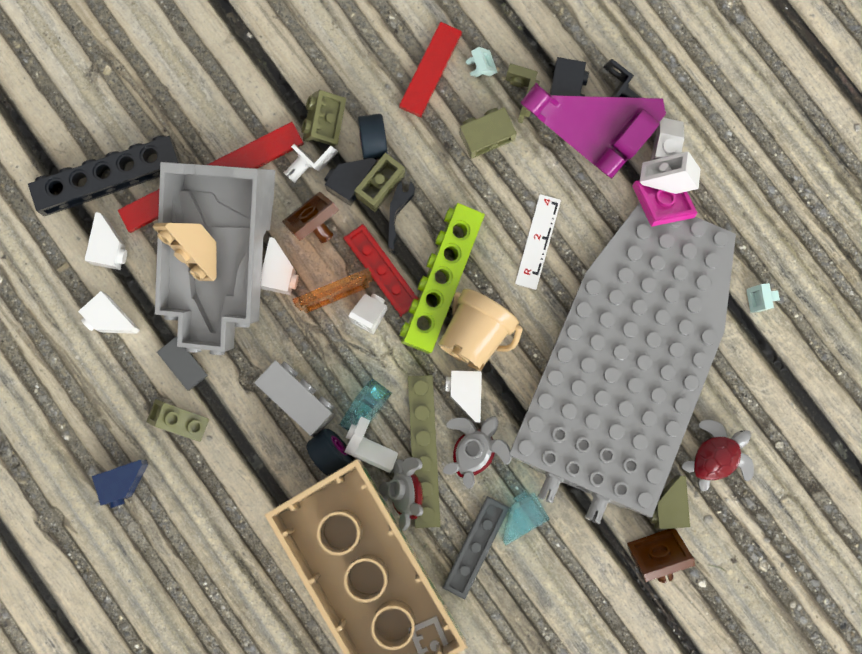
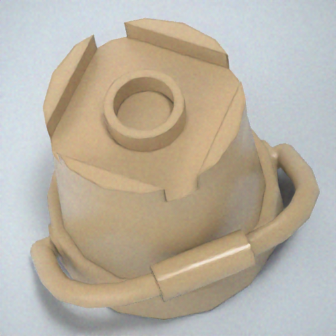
M463 289L461 293L456 292L454 294L452 304L453 318L438 345L456 360L469 363L468 367L481 371L495 351L508 352L516 348L523 329L519 326L518 319L499 303L477 291ZM515 331L511 344L500 346L505 337L512 335Z

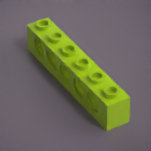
M457 203L453 209L449 207L444 221L447 222L445 230H440L435 244L438 245L435 254L431 253L426 265L430 269L427 276H422L417 290L421 292L418 300L413 299L408 313L412 314L409 323L404 322L399 336L403 337L402 344L427 354L432 353L485 216L484 213ZM458 226L463 230V238H457L453 234V227ZM445 249H451L454 252V261H449L444 257ZM440 271L445 274V284H440L435 280L436 272ZM428 294L436 296L438 301L436 307H430L426 303ZM419 317H424L428 320L429 326L427 330L418 328L417 320Z

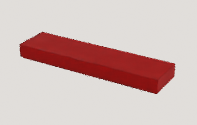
M440 21L399 105L400 109L420 118L422 117L460 40L462 31Z
M360 225L343 237V239L399 316L402 317L408 313L413 299L418 300V297L365 225Z

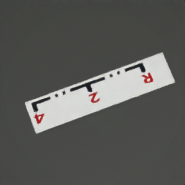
M540 194L516 278V285L534 290L537 289L561 200Z

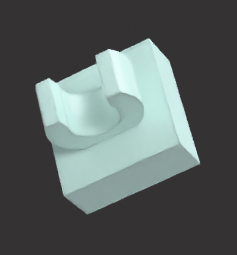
M478 47L471 51L473 57L466 60L468 65L476 64V69L470 72L471 76L479 77L483 74L490 77L498 73L490 50Z
M769 283L746 289L750 313L774 308L773 301L780 300L779 292L771 291Z

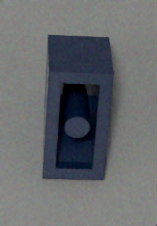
M138 460L92 476L100 506L109 505L111 509L125 504L124 499L132 497L148 466L147 460Z

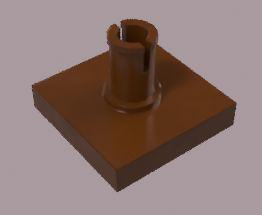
M318 192L284 219L282 223L299 241L313 231L320 243H325L333 237V233L324 222L338 212L339 209L323 193Z
M675 528L627 543L628 551L645 582L657 579L661 583H667L666 575L670 582L674 578L673 573L695 566L694 557Z

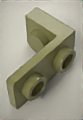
M510 63L506 81H509L511 85L515 87L526 86L528 87V93L535 83L540 84V81L536 80L538 71ZM522 106L519 123H523L524 117L529 118L531 114L524 106Z
M155 399L146 422L154 427L200 442L209 419Z

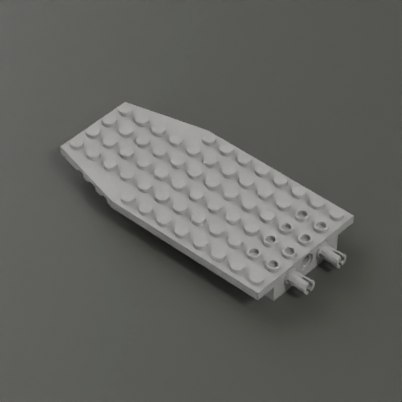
M639 203L584 274L509 454L512 458L530 465L529 468L545 474L546 479L537 496L542 500L546 498V502L553 503L561 482L591 494L593 500L585 518L593 520L592 522L601 523L608 503L620 508L626 507L652 518L725 331L736 238L735 233L698 217L651 227Z

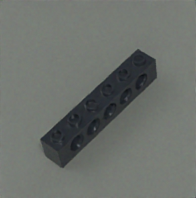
M161 135L154 137L151 142L146 144L137 143L129 146L128 150L110 152L102 159H90L84 161L81 166L63 168L58 171V174L39 176L34 182L28 183V187L36 211L45 217L159 178L160 162L181 163L172 138ZM152 154H157V159L154 162L148 163V157ZM128 162H134L132 169L124 170ZM105 170H110V175L105 179H101L102 173ZM87 177L85 185L78 187L79 180ZM63 185L62 192L55 195L56 188Z

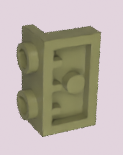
M318 90L310 95L306 102V109L308 110L307 119L303 121L301 132L304 133L303 141L315 140L331 146L338 145L346 98L323 90Z

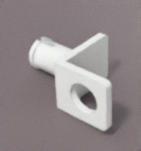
M293 144L291 147L298 153V158L283 173L296 183L298 178L309 167H313L320 172L338 151L330 146L314 162L305 152Z

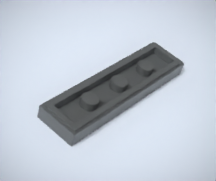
M489 496L486 497L442 586L443 589L464 600L466 599L510 507Z

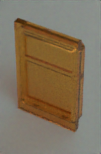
M367 268L296 297L292 299L293 303L299 311L304 310L305 313L319 309L369 288V282L372 281L371 271Z

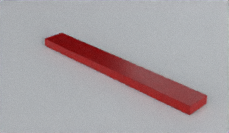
M290 122L207 165L257 169L293 151L294 149L291 147L293 144L301 147L304 143L293 122ZM159 189L117 210L129 233L158 219Z

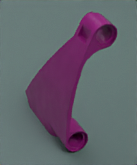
M537 83L534 84L520 102L611 179L626 161L630 160L640 150L666 115L663 98L550 95Z

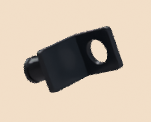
M613 59L603 66L605 70L621 81L611 97L642 98L629 87L628 83L634 76L632 73Z

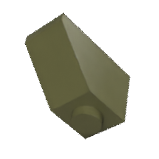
M686 475L675 476L662 491L654 514L650 518L651 524L654 523V528L690 527Z

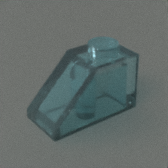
M372 378L358 393L339 425L349 431L351 424L357 425L360 417L370 420L369 427L392 395V392Z
M523 491L513 498L515 502L510 505L502 536V541L505 545L550 520L534 492L528 494L527 491Z

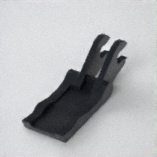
M401 181L398 183L390 204L388 248L392 254H395L394 245L397 241L395 232L396 217L415 194V187L411 181L408 192H403Z

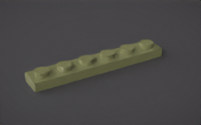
M433 375L408 376L412 457H417L422 461V468L414 472L423 489V514L415 519V528L441 527Z

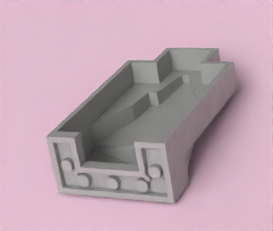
M160 162L158 223L201 224L216 241L217 278L214 281H199L191 275L190 268L174 256V250L158 238L155 315H164L165 320H178L177 347H184L187 352L196 353L201 352L203 349L210 350L212 355H224L225 351L234 348L235 326L250 327V324L259 321L263 236L267 230H270L275 170Z

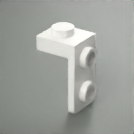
M360 417L357 425L351 424L345 438L350 440L344 453L390 473L398 453L365 438L364 434L370 420Z

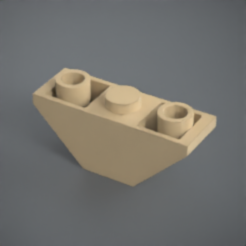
M155 223L153 225V228L158 232V238L174 250V256L190 268V273L195 279L199 281H214L217 278L216 241L201 224Z

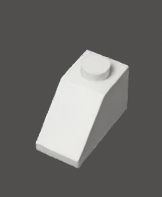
M662 118L656 130L650 161L682 152L684 122Z
M687 151L643 162L640 183L644 186L678 194L699 188L701 169Z
M96 212L85 261L91 265L121 270V265L125 264L127 259L126 246L109 220L101 213Z
M269 237L261 273V289L291 295L292 289L297 287L299 276L296 275L295 269L275 238Z
M102 291L78 311L84 317L81 320L82 323L91 331L95 329L102 333L137 334L140 331L109 295Z
M372 293L370 297L364 294L348 317L356 326L374 334L388 308L384 304L385 300L378 295Z
M451 371V377H446L445 392H450V398L474 423H480L482 371Z

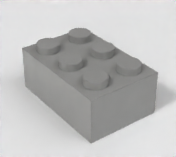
M275 360L254 383L310 436H316L336 416L332 412L335 407L323 396L318 399L314 395L317 390L306 380L302 379L299 381L296 378L298 373L288 363L284 361L280 364Z

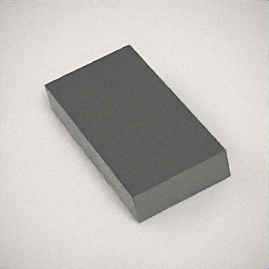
M177 336L157 351L158 355L187 391H190L208 376L194 356L186 351V348L177 347Z

